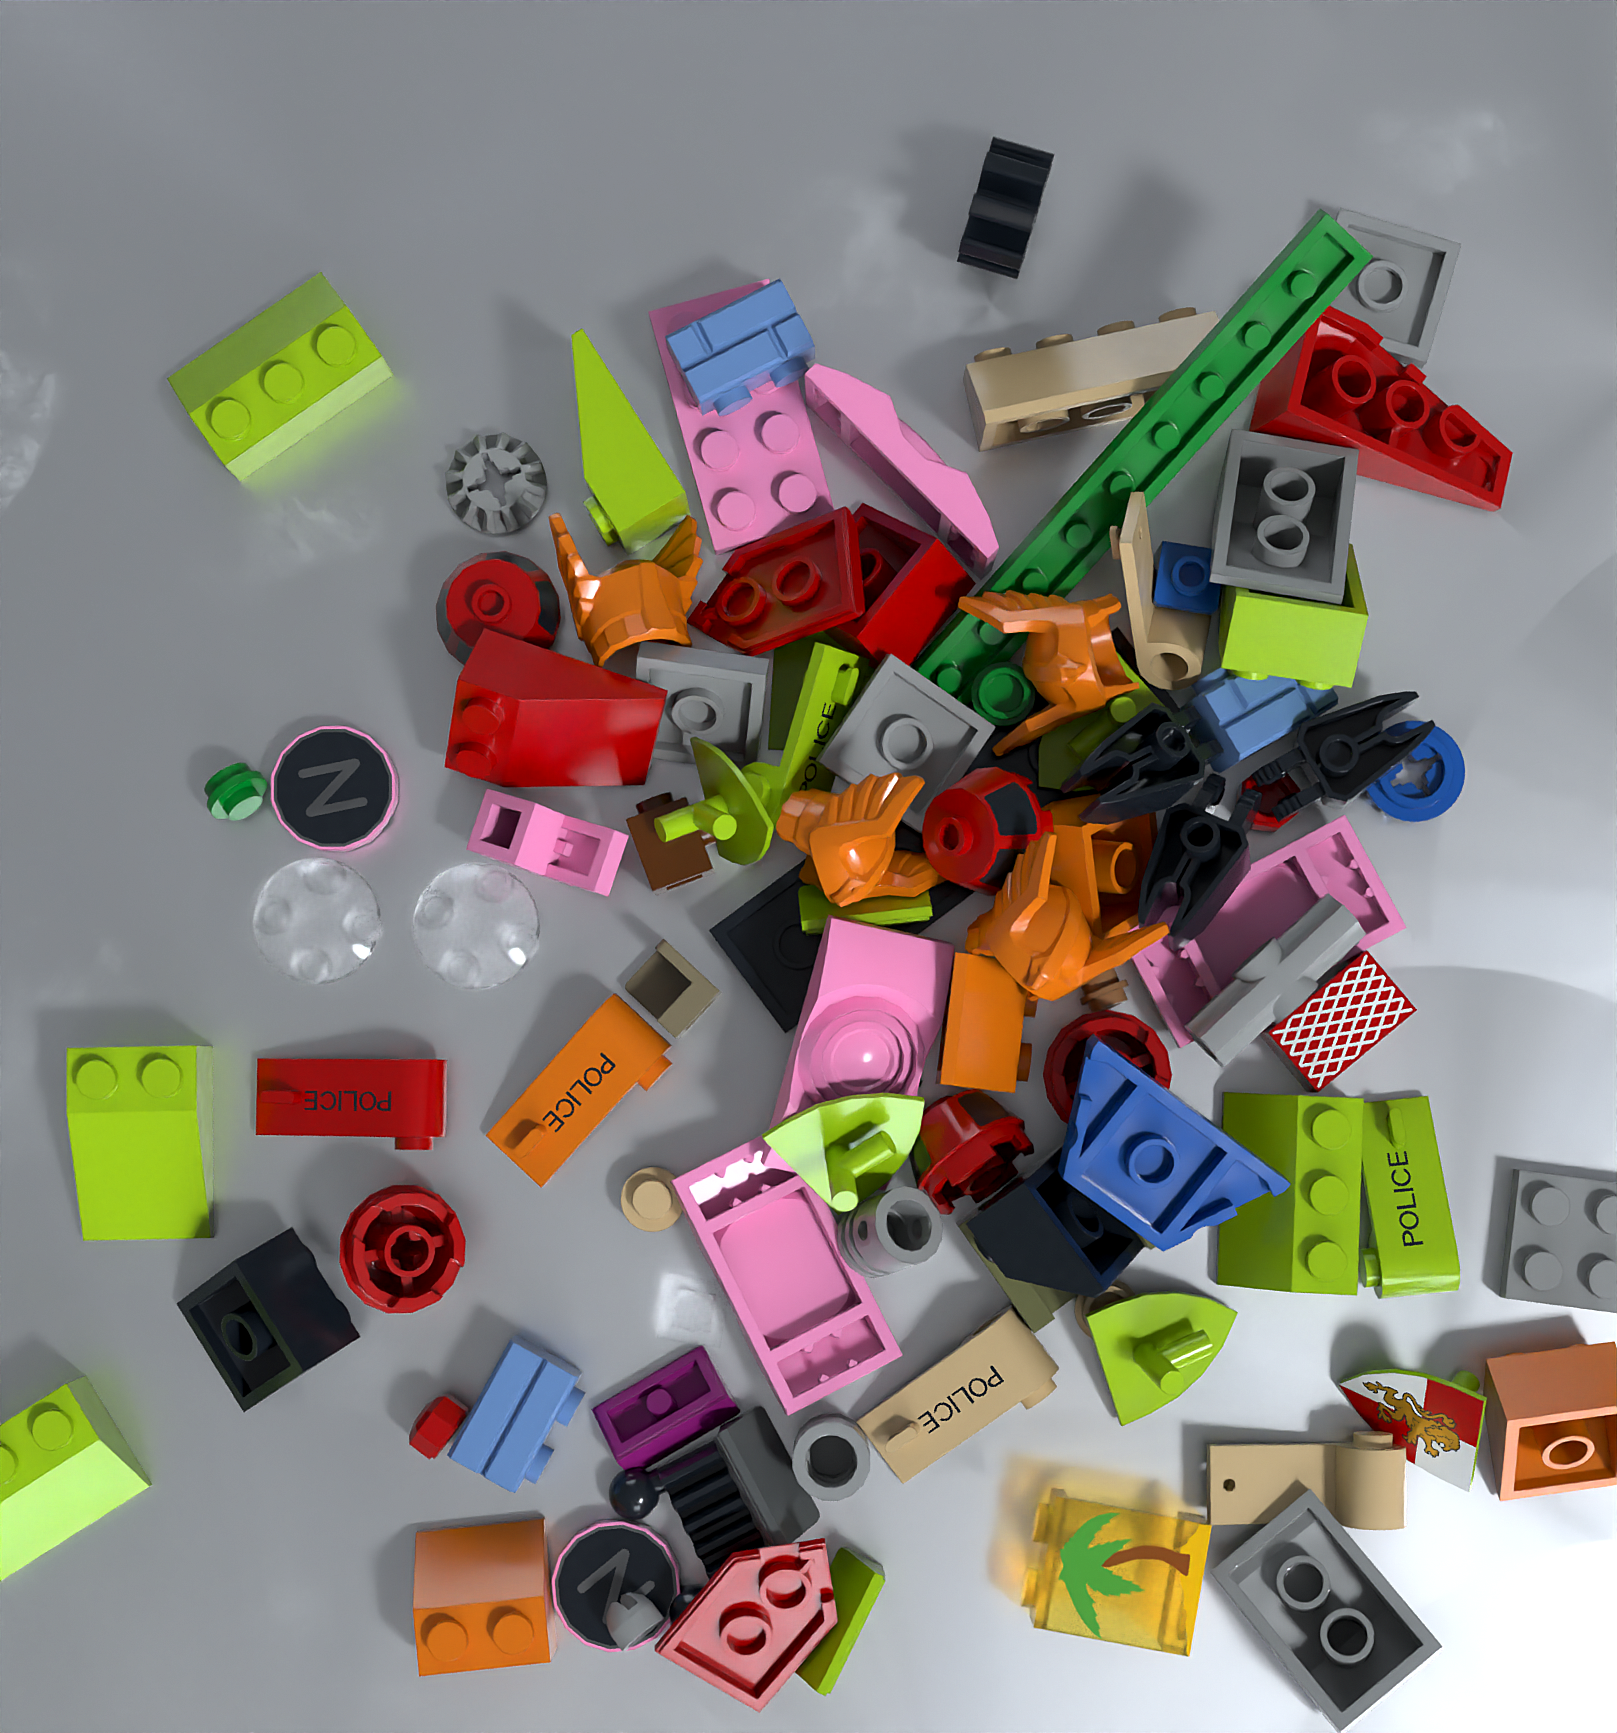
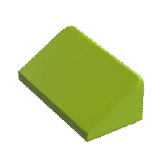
M815 885L803 886L798 891L802 931L806 933V936L823 934L828 914L881 927L928 922L929 918L933 916L928 890L916 897L891 895L868 897L843 907L830 903L825 893L820 891Z
M841 1547L837 1551L830 1566L838 1622L795 1671L816 1692L825 1697L827 1693H831L885 1583V1572L882 1565L847 1547Z

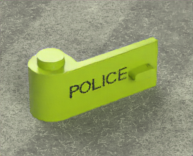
M815 642L780 766L753 762L740 770L765 808L774 825V832H776V823L780 817L782 805L790 798L793 792H799L800 790L808 791L814 788L831 793L836 775L815 762V760L859 696L870 659Z
M1428 1096L1365 1102L1363 1104L1361 1171L1372 1232L1369 1236L1368 1248L1359 1249L1358 1264L1363 1287H1373L1378 1299L1457 1291L1460 1286L1458 1250Z

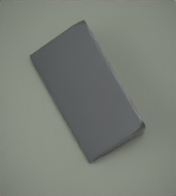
M755 1406L722 1424L717 1439L774 1546L793 1543L817 1523L820 1518V1512L811 1495L798 1484L792 1469L793 1461L766 1410L762 1406Z

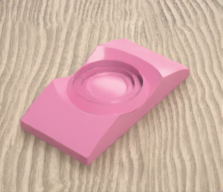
M815 363L805 373L806 405L982 580L993 568L999 545L989 515L968 474L947 466L920 435L899 419L889 395L847 373Z
M1346 815L1252 863L1251 870L1206 929L1177 951L1170 949L1167 934L1131 958L1134 967L1178 1048L1194 1041L1184 1025L1212 997L1219 994L1234 980L1231 976L1232 973L1270 938L1275 937L1278 939L1325 894L1329 893L1334 899L1343 904L1356 917L1360 926L1366 932V935L1337 964L1407 928ZM1180 906L1167 908L1157 923L1165 921L1170 930ZM1139 925L1136 926L1135 928H1133V929L1130 930V931L1139 929Z
M828 914L769 1129L818 1103L849 1095L894 1093L917 1096L926 1058L942 1026L955 948L951 942ZM765 1142L760 1160L762 1165L795 1172ZM891 1179L880 1187L879 1190L886 1191Z
M761 1135L670 1182L697 1244L735 1314L751 1353L784 1413L789 1416L903 1355L864 1277L851 1269L841 1256L837 1242L838 1224L828 1204L796 1172L762 1165L760 1160L766 1141Z

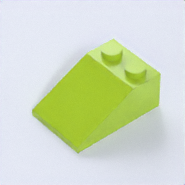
M580 329L572 334L571 338L584 479L591 493V497L583 501V504L589 512L588 516L606 545L609 547L618 541L627 556L681 524L686 515L691 516L686 492L588 336L583 329Z
M1349 543L1344 595L1341 604L1222 584L1219 627L1221 668L1230 669L1235 675L1249 680H1264L1270 675L1295 679L1300 685L1316 690L1331 689L1333 685L1352 688L1369 616L1353 545Z
M213 1046L67 1048V1120L83 1241L214 1238Z

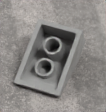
M1231 429L1219 480L1212 532L1209 582L1341 604L1344 595L1359 450Z
M1311 1489L1210 1571L1337 1733H1346L1442 1651L1443 1646Z

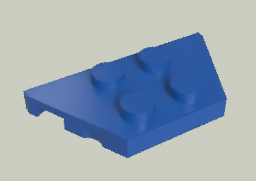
M1092 1034L1087 1040L1058 1172L1066 1182L1164 1252L1192 1238L1193 1234L1202 1227L1216 1226L1237 1216L1235 1208L1267 1192H1270L1275 1197L1285 1192L1291 1185L1283 1174L1095 1034Z

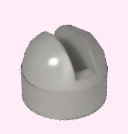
M631 1592L621 1595V1604L612 1602L608 1607L606 1626L611 1637L622 1652L645 1637L664 1619L655 1605L642 1594Z

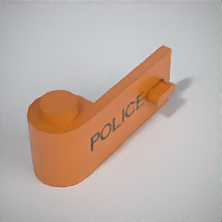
M615 993L593 1013L485 1136L542 1188L628 1092L637 1084L647 1092L673 1064L664 1056L672 1045Z

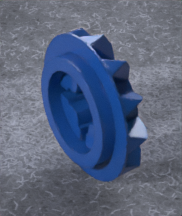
M1404 721L1386 728L1381 733L1386 732L1391 736H1401L1426 722ZM1435 726L1427 738L1408 757L1412 763L1418 762L1421 759L1426 761L1431 757L1435 760V763L1428 766V770L1421 775V780L1424 784L1422 789H1417L1412 782L1404 785L1399 783L1394 787L1391 785L1390 781L1397 778L1396 774L1403 769L1401 763L1367 790L1368 799L1373 801L1385 813L1386 817L1410 823L1430 820L1443 814L1455 803L1464 785L1465 764L1458 745L1448 733Z

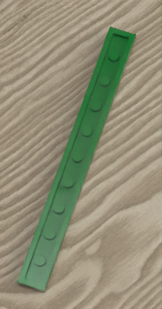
M1320 208L973 597H982L985 591L1005 594L1006 591L1012 590L1027 596L1030 593H1035L1046 597L1056 595L1065 598L1110 549V526L1123 527L1131 492H1144L1147 508L1373 258V255L1328 213ZM961 610L911 665V668L962 704L968 706L972 701V684L978 673L990 664L1007 662L1025 643L1029 632L1003 633L987 622Z

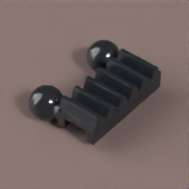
M716 1437L705 1441L703 1445L672 1461L668 1460L658 1465L657 1468L649 1472L642 1468L623 1470L613 1478L610 1484L609 1501L612 1508L618 1515L629 1520H639L650 1515L657 1507L660 1495L668 1492L671 1504L679 1514L683 1528L691 1538L695 1553L702 1560L709 1580L732 1553L770 1547ZM698 1584L681 1586L680 1594L674 1598L670 1606V1625L675 1622L704 1586Z

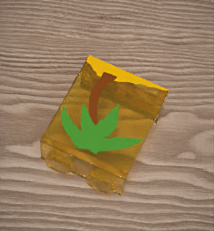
M1052 1487L1049 1504L1041 1502L1037 1504L1032 1541L1042 1543L1037 1569L1026 1568L1021 1592V1606L1030 1608L1029 1617L1034 1628L1189 1657L1212 1525L1203 1515L1178 1511L1177 1517L1071 1498L1068 1497L1064 1489Z

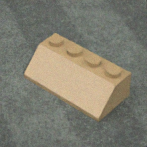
M1193 307L1180 308L1162 314L1158 318L1159 323L1135 328L1133 321H1120L1099 328L1097 330L1098 336L1074 341L1071 334H1060L1038 341L1035 344L1036 350L1012 354L1011 348L1002 347L974 356L975 363L966 364L963 383L979 452L1132 419L1220 321L1216 312L1211 311L1197 315L1196 309Z

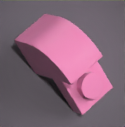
M486 789L466 850L569 886L579 887L608 897L629 836L614 829L561 814L528 800Z

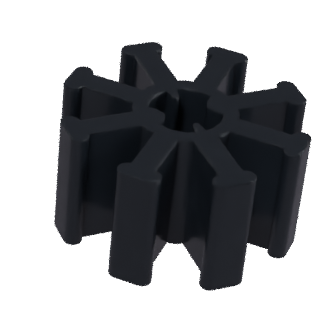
M993 136L989 152L987 151L982 166L976 193H974L969 209V218L960 242L957 262L1018 279L1055 154Z

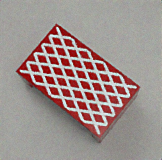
M1367 950L1346 960L1348 965L1310 995L1290 1015L1275 1025H1269L1259 1034L1306 1092L1318 1093L1417 1011Z

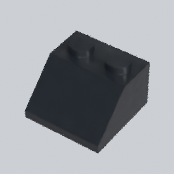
M1062 1144L1011 1180L966 1225L974 1234V1241L980 1253L988 1261L995 1263L1006 1278L1097 1298L1112 1285L1145 1245L1134 1230L1061 1177L1058 1172V1166L1063 1148Z
M293 1227L237 1258L177 1303L180 1311L243 1412L257 1405L361 1337L351 1322L348 1309L342 1301L336 1298L319 1271L313 1253L301 1242Z

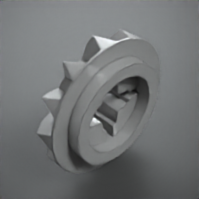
M504 432L497 435H476L473 441L455 451L454 459L450 464L449 470L445 473L447 497L454 512L468 526L485 533L502 534L521 528L537 514L546 494V474L538 455L527 442H522ZM487 460H490L492 466H496L500 474L510 472L512 475L516 474L512 476V480L504 484L506 494L503 496L507 504L505 506H501L498 498H495L490 490L479 492L477 489L479 484L486 481L484 470L487 469L485 464Z

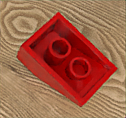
M484 628L457 680L444 767L504 788L645 785L651 767L668 690Z

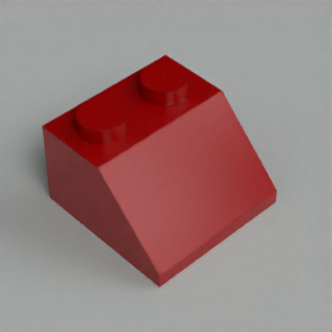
M862 503L852 516L858 528L865 613L858 618L823 630V632L849 653L870 659L868 666L875 670L886 654L894 655L909 666L917 659L919 653L945 621L957 610L960 597L967 596L976 583L938 538Z

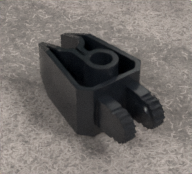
M1404 691L1379 695L1302 723L1292 750L1251 774L1257 786L1261 787L1277 782L1285 777L1286 773L1301 766L1312 786L1301 792L1292 793L1278 801L1277 806L1271 809L1277 821H1283L1320 800L1325 806L1342 810L1403 763L1435 727L1434 721L1430 720L1401 736H1391L1386 732L1381 733V731L1383 730V721L1413 705L1418 700L1419 695L1417 692Z
M1152 702L1107 737L1080 762L1062 782L1060 787L1062 792L1067 793L1084 786L1093 787L1098 792L1105 789L1100 794V797L1078 815L1081 821L1109 825L1171 807L1204 777L1205 766L1221 756L1224 750L1217 739L1204 742L1197 747L1194 746L1188 732L1202 718L1196 708L1191 706L1173 714L1169 708Z
M1213 772L1212 774L1210 773L1203 783L1192 805L1184 802L1166 809L1142 879L1138 906L1139 928L1156 924L1167 908L1180 906L1168 934L1169 947L1174 951L1187 945L1206 929L1251 870L1249 843L1246 834L1258 813L1263 795L1248 788L1238 799L1228 821L1217 817L1213 813L1223 798L1226 779Z

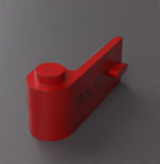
M257 1058L256 1135L395 1137L394 1150H433V1137H446L448 1060Z

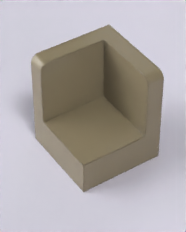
M662 939L655 947L657 951L626 983L625 989L672 1036L680 1039L722 992L665 939Z

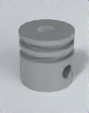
M903 1186L862 1201L854 1209L846 1211L838 1225L837 1242L841 1256L851 1269L861 1276L878 1278L920 1264L933 1256L942 1241L943 1223L939 1210L929 1196L919 1189Z
M824 1413L811 1418L800 1428L793 1445L792 1469L798 1484L809 1495L822 1501L845 1499L852 1496L864 1485L870 1471V1449L865 1433L853 1419L840 1413Z

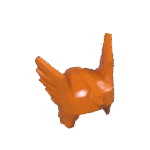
M554 513L548 517L556 548L558 568L567 590L577 636L580 641L585 643L595 666L603 668L605 660L614 652L641 641L691 648L693 644L687 631L685 614L693 603L690 597L698 583L695 577L703 563V560L699 557L702 539L696 535L697 521L695 518L686 515L653 560H624L615 567L603 571L598 576L589 575L562 516L559 513Z
M1012 590L1006 591L1005 594L985 591L982 597H960L958 608L987 622L1003 633L1029 632L1026 640L1025 656L1022 658V669L1025 677L1032 681L1037 691L1049 703L1044 709L1028 717L1018 727L1003 737L992 748L996 756L1006 754L1018 746L1030 744L1038 737L1056 730L1060 725L1069 724L1074 719L1105 708L1107 702L1119 695L1139 689V682L1134 683L1126 676L1118 659L1111 635L1109 615L1117 612L1122 607L1119 598L1114 597L1110 593L1095 599L1069 603L1064 598L1056 595L1046 597L1030 593L1027 596Z
M896 772L881 777L870 774L859 784H851L841 794L825 792L814 788L808 791L800 790L799 792H793L790 798L782 805L781 814L776 823V832L783 840L793 843L799 850L807 854L805 864L798 877L806 884L815 885L820 891L825 893L830 903H835L840 907L849 905L852 902H859L868 897L888 895L916 897L931 887L946 881L947 879L941 877L932 867L926 853L908 850L894 851L895 829L903 814L925 784L924 779L916 775L903 777L901 773Z
M1044 832L1038 841H1030L1024 854L1017 855L1013 871L1007 874L1002 890L997 891L993 908L977 916V919L968 926V935L965 942V949L972 955L984 954L996 957L1005 970L1022 987L1030 992L1027 999L1031 1001H1036L1040 998L1050 1001L1057 1000L1078 989L1101 973L1124 964L1141 950L1170 933L1166 922L1162 921L1105 940L1093 935L1082 912L1078 897L1074 892L1064 886L1049 884L1057 839L1055 832Z

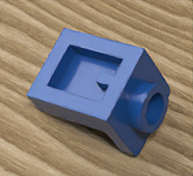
M1162 541L1153 555L1156 574L1153 604L1157 607L1206 615L1214 614L1218 609L1221 584L1209 582L1211 548Z

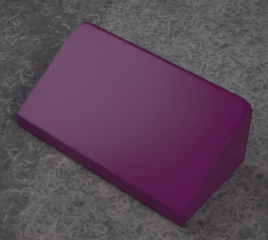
M703 1344L591 1409L616 1462L625 1471L631 1468L647 1469L740 1413L733 1395Z

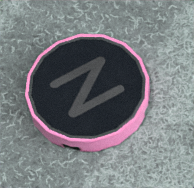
M320 726L298 735L280 753L271 774V803L280 824L297 841L324 852L351 851L372 842L388 824L390 816H393L398 804L399 777L390 755L369 735L347 726Z
M624 1519L599 1520L577 1532L561 1551L552 1577L554 1607L564 1627L584 1645L606 1652H619L622 1650L613 1640L606 1626L608 1607L612 1602L621 1604L620 1600L623 1594L631 1592L644 1595L655 1605L664 1619L645 1637L625 1651L635 1650L656 1639L671 1621L669 1616L670 1606L674 1598L680 1594L681 1588L679 1563L668 1542L648 1525Z

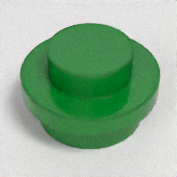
M996 662L988 665L978 673L971 688V700L977 714L997 726H1009L1023 720L1032 710L1036 697V690L1032 681L1025 677L1021 666L1011 662Z
M236 763L227 766L213 775L205 785L204 792L208 797L207 808L211 815L217 819L230 818V820L236 821L246 818L261 806L263 802L262 796L268 786L267 781L260 772L252 771L246 763Z

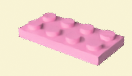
M770 279L648 312L716 555L734 551L739 547L834 511L798 380L778 388L775 387L773 381H770L750 391L753 399L741 409L725 416H718L716 410L702 416L667 348L666 335L769 284Z

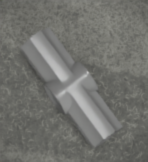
M1329 893L1325 894L1278 939L1275 937L1270 938L1252 953L1232 973L1231 976L1234 980L1195 1013L1191 1020L1184 1025L1185 1029L1207 1055L1214 1059L1221 1067H1225L1273 1021L1277 1024L1297 1009L1317 989L1319 984L1316 981L1357 945L1366 935V932L1362 929L1356 917L1343 904L1334 899Z

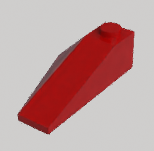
M1328 306L1261 380L1249 427L1250 432L1358 449L1356 475L1491 512L1501 509L1513 452L1460 405L1448 406L1423 384L1427 376L1414 364L1410 363L1404 367L1379 345L1383 337L1369 324Z

